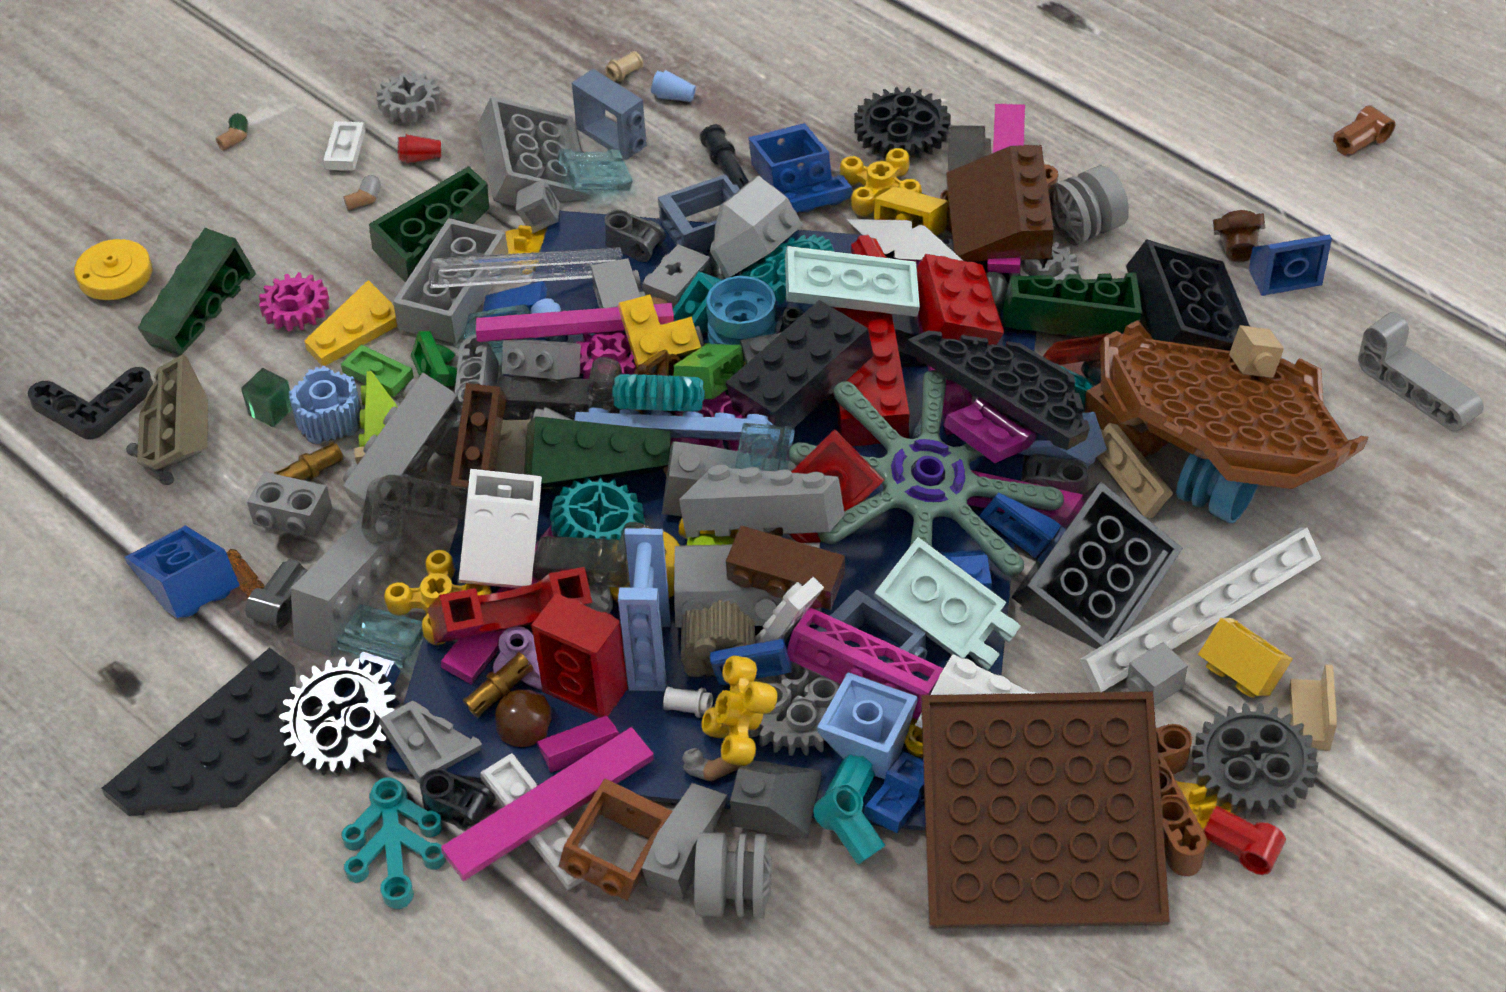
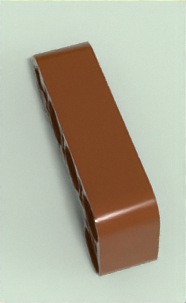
M1168 724L1156 728L1165 859L1173 872L1187 877L1193 876L1201 870L1207 839L1173 774L1183 771L1188 765L1192 735L1182 725Z

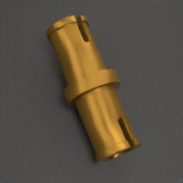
M332 441L311 454L304 453L300 455L298 461L275 471L274 474L299 480L307 478L312 480L319 476L320 471L342 461L343 454L339 446Z
M517 652L496 673L491 671L486 676L487 680L462 701L479 718L498 699L508 695L510 689L528 673L532 672L534 668L531 664H528L529 661L522 653Z

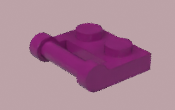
M980 397L972 405L947 414L943 425L994 463L1028 449L1036 439L1034 431L1026 427L1022 428Z

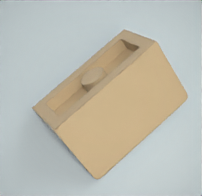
M1325 664L1321 681L1290 680L1289 702L1290 714H1292L1291 726L1303 723L1304 731L1302 736L1312 735L1311 747L1317 748V750L1330 751L1337 727L1333 665Z

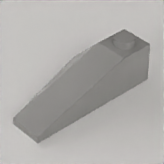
M674 441L670 448L662 514L682 517L679 499L713 466L726 465L729 468L735 469L756 467L761 471L775 472L778 470L792 471L797 465L782 459Z

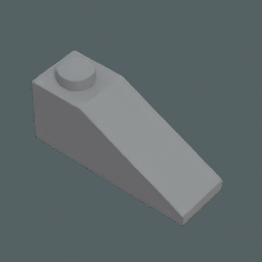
M693 783L690 785L657 833L642 866L648 887L684 899L695 874L699 832L713 833L728 799L726 794Z

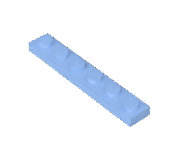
M589 408V412H576L575 421L671 431V438L777 442L778 428L768 420V417L759 414H749L747 419L735 418L734 415L728 413H715V417H703L701 413L687 411L683 412V416H672L671 413L666 411L653 410L651 415H642L640 412L631 409H621L620 413L617 414L609 413L608 410L601 408Z

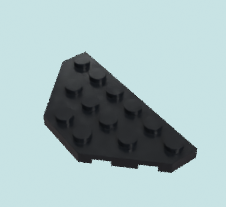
M930 330L908 339L905 352L917 358L918 362L930 366L943 374L947 380L954 381L969 390L973 396L980 397L992 404L999 412L1008 414L1023 423L1027 429L1036 431L1049 439L1056 447L1068 450L1087 439L1090 427L1088 420H1084L1082 416L1084 408L1079 393H1075L1074 390L1076 383L1074 375L1021 343L1007 341L1005 347L988 345L987 338L961 335L959 341L942 338V332Z
M269 647L101 788L104 796L128 816L145 815L147 810L166 809L167 813L197 811L198 806L217 804L221 808L237 807L292 759L290 747H286L284 744L291 736L282 735L280 729L288 725V723L283 722L279 717L283 713L290 712L283 704V701L294 700V694L290 691V687L296 686L294 665Z

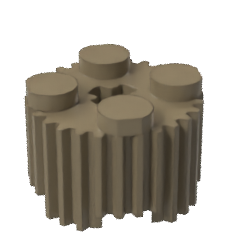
M718 600V602L712 603L710 609L704 607L702 611L697 609L696 613L695 609L691 611L686 610L685 614H683L681 623V661L684 665V672L691 677L702 675L716 677L710 662V652L755 644V622L749 618L748 614L744 615V612L740 611V607L737 606L736 602L731 604L730 601L722 602V600Z

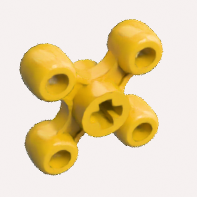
M901 148L891 149L886 155V162L877 161L870 164L868 168L863 165L860 158L855 156L845 157L841 161L840 175H843L850 185L861 183L865 186L855 189L852 193L851 206L855 214L860 216L870 215L875 209V198L893 187L922 194L921 184L917 180L906 179L901 181L897 179V177L904 176L909 170L910 159L907 151Z
M435 550L426 558L425 565L428 576L422 580L420 587L410 588L407 584L396 582L386 588L384 599L389 612L397 616L405 615L414 608L425 610L426 616L421 624L424 638L433 645H441L445 642L437 644L434 642L427 609L435 599L442 594L473 588L477 589L478 595L492 594L489 585L466 583L465 585L458 586L452 584L451 578L455 572L453 558L444 550Z
M737 655L730 656L723 667V679L730 684V691H722L716 700L715 707L708 708L702 718V730L708 736L724 739L721 746V757L725 762L736 766H747L753 761L756 751L755 742L748 737V730H756L762 721L763 714L771 713L777 703V691L770 684L754 682L757 673L756 663L747 657Z

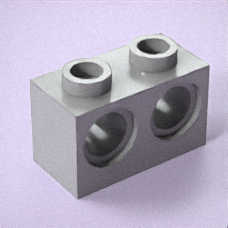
M533 339L503 341L502 374L549 379L580 377L581 344Z
M268 472L263 473L247 500L253 524L259 525L262 528H273L290 532L297 536L304 535L313 538L317 537L332 510L326 485Z

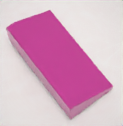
M604 716L537 741V745L550 773L572 765L618 736L619 732L611 720Z

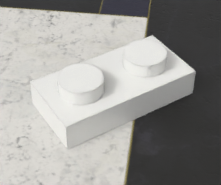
M334 122L323 159L325 170L355 171L365 135L364 122Z

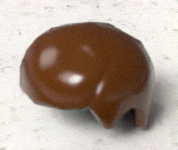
M515 690L503 696L496 708L495 715L496 732L503 742L515 747H529L537 744V741L546 738L552 716L551 707L545 696L533 690Z

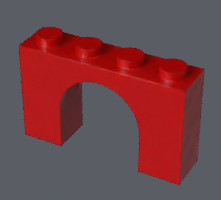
M585 567L549 573L537 583L494 594L478 595L477 589L473 588L439 595L427 608L435 644L502 631L516 626L531 625L555 593L568 599H577L585 606H589L593 602Z

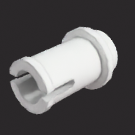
M667 687L664 694V709L695 713L696 717L701 718L705 711L712 707L713 695L706 692L705 688L693 691Z

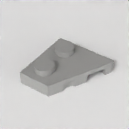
M411 701L380 717V726L418 784L426 772L432 769L445 770L481 750L482 743L474 736L471 739L453 729L452 723L442 717L433 716L428 709L415 701Z

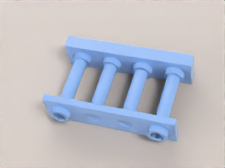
M625 529L630 588L619 587L618 603L629 691H666V669L661 627H671L663 529Z

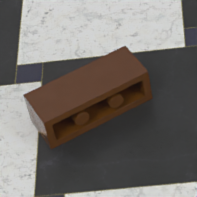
M466 383L450 484L457 492L468 493L470 469L496 470L507 396L501 387Z
M740 525L726 559L727 580L743 588H757L766 591L773 597L782 598L797 582L804 586L814 577L824 588L810 607L815 609L821 607L831 610L845 575V555Z

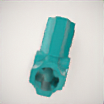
M849 754L843 759L825 795L815 803L813 811L819 825L827 830L835 831L857 865H859L886 845L861 811L863 797L875 775L872 769L873 764L863 756L858 757Z

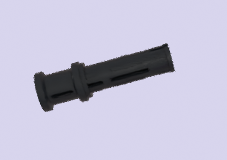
M713 124L707 126L700 134L701 144L708 148L710 160L720 166L722 172L726 174L733 185L736 184L741 189L749 180L734 156V145L727 141L725 137L726 132L721 125Z

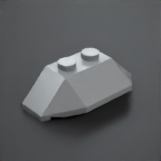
M757 176L720 205L715 226V240L711 244L710 252L725 278H728L770 254L803 224L788 198L767 181Z

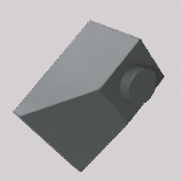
M755 760L747 766H741L737 772L730 800L732 827L808 839L822 771Z

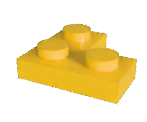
M651 295L619 302L618 310L636 367H639L662 350H667L669 354H676L679 357L691 354L701 348L692 317L660 325Z

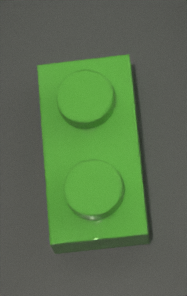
M362 344L341 363L343 374L349 377L353 376L354 379L366 384L367 371H372L387 393L393 398L414 378L412 368Z

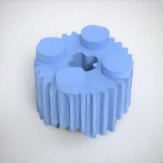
M322 366L320 369L315 367V370L308 369V373L303 377V381H298V385H294L293 390L289 391V399L296 425L302 434H306L309 442L320 444L325 439L329 441L331 438L333 440H336L337 437L343 438V435L352 436L359 430L358 421H360L361 405L353 376L341 375L339 371L334 373L333 370Z

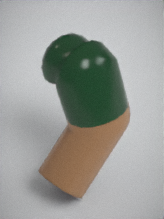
M233 114L228 120V131L216 137V142L221 150L224 151L247 137L248 120L243 114Z

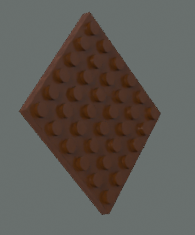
M1153 691L921 695L929 928L1168 925L1170 923Z

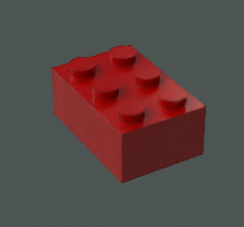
M925 253L917 267L920 304L918 314L923 332L928 330L942 332V338L959 341L961 335L987 338L988 345H997L1004 331L983 265Z
M555 593L532 623L542 692L599 718L608 717L628 689L620 621L609 613L598 612L585 606L577 599H568Z

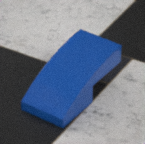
M906 752L902 753L886 772L883 786L866 804L864 815L867 819L895 833L899 832L924 796L923 760Z

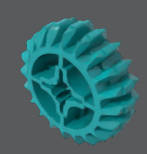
M620 374L615 377L612 397H614V406L618 409L698 412L702 409L705 390H703V381L698 377Z
M601 476L596 482L585 478L583 484L573 480L570 488L563 487L560 496H556L553 501V507L550 512L552 536L557 537L558 546H566L568 555L577 552L580 561L587 556L591 557L595 564L598 558H605L606 555L611 556L613 554V545L615 543L619 548L625 546L623 539L625 529L644 528L645 518L642 503H638L636 493H628L627 485L617 487L615 479L610 483H605Z

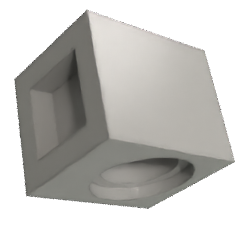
M542 179L517 191L516 212L526 226L532 227V233H535L558 222L559 201L545 179Z

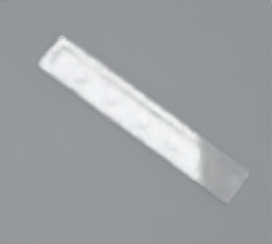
M620 248L432 258L428 280L430 288L587 279L592 278L591 265L621 260L623 255Z

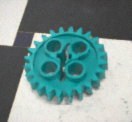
M815 234L806 239L805 235H802L796 241L792 237L787 243H781L770 254L741 270V274L738 276L755 277L766 282L773 289L776 301L778 300V303L782 304L786 298L785 254L787 246L835 252L829 239L825 240L824 236L817 238Z

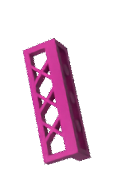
M811 607L793 629L787 648L790 661L839 684L842 683L847 672L917 696V703L912 716L916 720H918L921 714V695L931 694L944 669ZM814 623L825 628L827 631L819 632L810 628L809 625ZM851 640L858 643L860 647H851L845 644L844 641ZM877 656H886L892 659L894 663L881 661ZM918 671L930 678L928 681L912 675L911 672Z

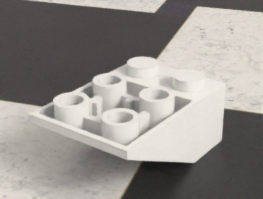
M470 469L459 583L521 588L531 585L542 476Z

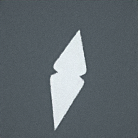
M846 219L862 235L869 234L870 237L876 238L884 254L895 250L894 258L922 260L926 253L963 261L923 225L912 229V222L908 220Z

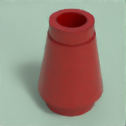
M405 134V137H398V161H406V164L441 158V140Z

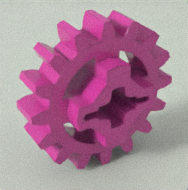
M298 272L295 278L285 274L284 280L281 281L274 278V286L265 285V293L259 294V306L262 317H265L267 324L274 323L277 330L283 325L286 326L289 332H291L294 326L304 330V324L306 323L314 326L316 325L315 318H324V310L330 308L327 287L323 286L321 279L315 281L312 274L306 278H302L301 272Z
M625 331L595 333L594 335L583 334L584 342H576L581 344L580 374L583 373L585 381L594 378L596 386L606 381L608 387H612L615 377L620 374L632 375L637 368Z

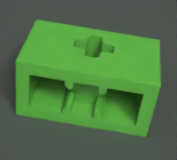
M706 344L676 363L673 376L700 378L703 381V390H705L704 399H714L727 390L725 382L744 366L742 345Z

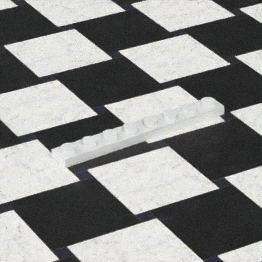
M1308 528L1296 529L1079 659L1094 692H1103L1128 676L1129 663L1158 644L1164 642L1171 650L1217 623L1220 618L1227 617L1321 560V556Z

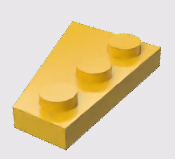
M368 280L304 340L306 350L322 366L334 362L354 351L361 344L365 345L398 327L394 305Z

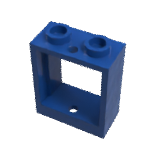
M805 123L748 137L753 167L762 179L779 191L785 192L832 179L829 151ZM783 138V142L778 143V140Z

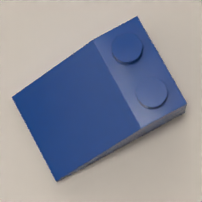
M186 525L124 557L130 568L164 610L177 619L189 617L197 613L199 607L210 601H218L227 597L231 590L240 586L225 549Z

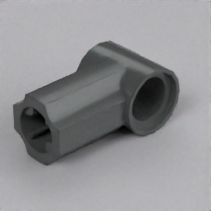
M292 559L282 562L263 589L256 588L251 592L246 603V616L280 629L285 627L292 615L291 587L308 570L300 562Z

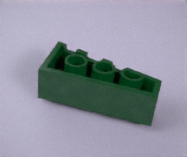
M204 228L199 237L193 241L191 249L183 261L177 265L173 276L165 288L159 292L158 298L148 313L143 316L138 326L139 331L149 345L181 356L205 330L207 319L216 318L222 312L221 304L228 297L234 298L241 291L240 283L244 279L251 280L256 275L254 268L236 238Z
M535 416L527 424L524 475L542 476L541 488L565 486L566 484H572L573 480L583 482L585 478L597 481L600 476L602 479L659 472L668 466L671 431Z

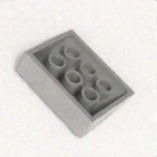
M491 96L478 122L493 201L503 205L516 206L517 191L542 179H545L559 203L589 199L591 190L573 117Z

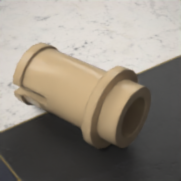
M636 51L617 61L610 60L605 67L606 75L614 82H621L626 75L642 68L643 60Z

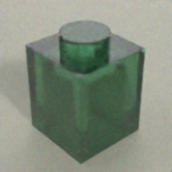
M265 368L259 370L241 387L248 415L273 428L292 410L289 399L290 387L288 380Z

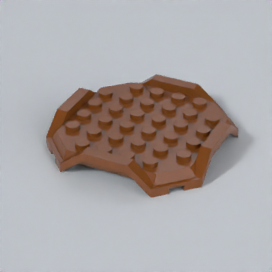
M1138 320L1127 325L1123 334L1115 331L1103 339L1100 348L1101 390L1119 424L1136 426L1145 423L1149 432L1199 458L1209 459L1227 481L1293 489L1339 467L1363 450L1369 438L1367 436H1359L1352 440L1346 438L1323 404L1322 369L1301 358L1297 359L1296 364L1281 358L1274 377L1271 378L1242 374L1229 355L1230 351L1154 340Z

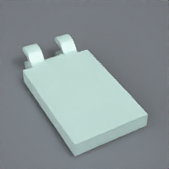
M917 537L873 595L900 617L925 631L927 637L951 655L954 654L960 658H965L969 654L978 665L987 671L1000 655L996 650L984 643L993 629L1002 639L1010 642L1021 627L1019 623L1001 612L1006 604L1003 599L919 537Z

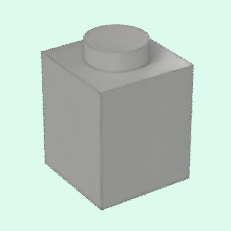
M1162 642L1129 663L1126 685L1130 692L1153 691L1154 706L1184 688L1188 665Z

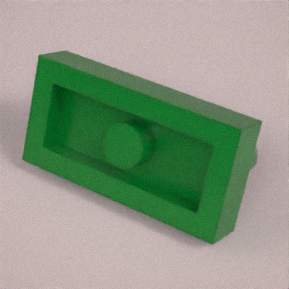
M418 331L410 356L419 377L422 373H425L445 387L455 386L457 367L445 365V363L452 360L456 353L443 345L436 344L431 331Z

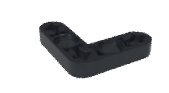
M134 367L125 371L90 402L51 381H40L33 384L28 390V397L36 412L84 439H96L104 435L146 398L149 389L153 385L150 372L146 368ZM111 400H123L117 406H106ZM65 407H76L72 412L66 414L60 413V411Z

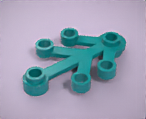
M387 777L378 780L373 785L369 794L371 805L353 824L347 825L342 830L341 836L344 846L349 850L361 849L356 856L347 859L344 864V870L349 881L353 883L364 881L369 875L368 866L385 848L388 877L382 881L380 886L382 898L388 907L403 909L412 901L414 891L411 880L404 875L401 844L420 855L424 866L431 870L441 868L445 864L446 858L441 853L442 845L430 843L399 824L398 813L417 822L421 834L425 837H435L440 834L442 822L437 812L427 811L408 800L406 787L395 778ZM389 796H393L391 799L384 800ZM382 816V828L365 845V832ZM427 822H436V824L431 827L424 826ZM353 834L360 835L357 839H348ZM433 853L440 854L435 859L428 858V856ZM354 867H363L358 872H351ZM396 893H404L399 897H393V895Z

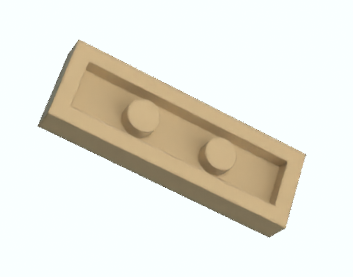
M1109 423L1101 432L1107 450L1098 455L1097 458L1142 515L1153 518L1173 492L1117 424Z

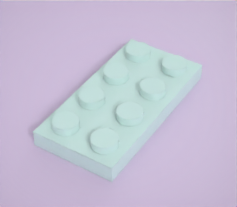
M787 246L785 254L786 301L815 304L818 300H821L831 307L917 317L920 304L915 261Z

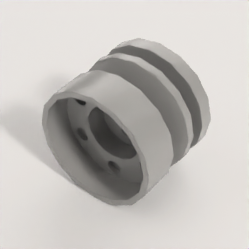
M1098 165L1078 174L1077 177L1072 176L1064 181L1057 182L1051 185L1048 191L1053 223L1065 240L1073 245L1094 238L1099 233L1103 234L1124 225L1129 216V205L1123 185L1116 174L1104 165Z
M699 832L696 845L694 881L696 916L723 917L727 899H734L738 918H744L746 900H753V917L764 918L765 908L771 896L772 857L768 850L766 834H756L754 852H748L747 834H740L736 851H728L725 833Z

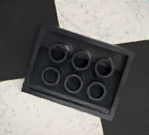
M1146 239L1127 263L1126 269L1128 273L1137 274L1141 309L1154 340L1231 351L1239 326L1250 327L1223 261Z
M1100 481L1083 494L1011 598L1040 621L1097 649L1129 630L1183 548Z

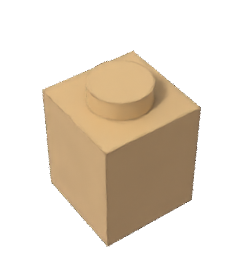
M1240 325L1229 355L1242 374L1273 378L1284 347L1270 329Z

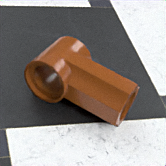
M1368 105L1358 113L1354 122L1334 133L1333 142L1337 147V151L1342 155L1353 154L1373 141L1378 144L1384 143L1392 135L1396 122L1372 105Z

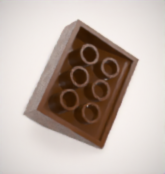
M1042 145L1009 146L946 172L953 250L958 257L966 262L988 261V259L1020 258V260L1052 258L1054 228Z

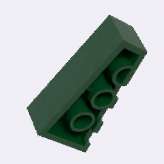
M470 166L455 173L369 223L372 250L406 282L448 218L474 224L489 209L488 183Z
M1111 273L1098 274L1097 279H1082L1080 274H1068L1063 280H1055L1051 275L1011 276L1003 304L1004 327L1095 339H1104L1105 336L1115 331L1123 334L1126 326L1137 320L1140 321L1142 315L1137 274L1125 273L1124 278H1112Z

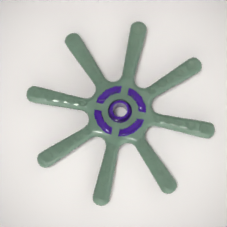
M929 370L923 376L921 435L915 439H907L900 436L854 384L848 381L838 383L834 388L835 399L887 451V454L882 458L862 456L884 479L881 483L883 491L844 511L845 515L830 532H818L819 539L826 544H835L887 510L897 508L907 511L914 519L911 545L919 537L932 547L933 519L936 517H948L956 521L969 534L1003 574L1010 577L1019 575L1024 569L1023 559L967 505V499L975 496L993 499L999 492L1025 506L1055 511L1064 503L1062 492L1054 487L989 479L984 476L975 475L969 465L972 461L983 456V454L968 443L960 447H952L946 445L940 439L939 433L947 379L936 370ZM1008 416V418H1010L1012 421H1014L1022 428H1024L1023 423L1019 422L1011 416ZM808 443L793 444L789 450L791 462L798 465L817 446Z

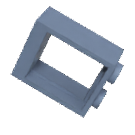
M595 69L590 70L571 83L577 130L625 161L647 146L643 99ZM605 110L616 116L617 123L605 116Z
M726 174L662 195L658 197L659 220L676 246L679 244L699 253L710 250L711 244L715 240L716 221L692 228L686 217L723 204L740 189L736 184L733 185Z
M859 590L854 591L830 615L857 629L865 622L902 645L900 649L924 660L926 658V632ZM821 626L816 629L819 632L827 631ZM889 658L886 663H894V661Z

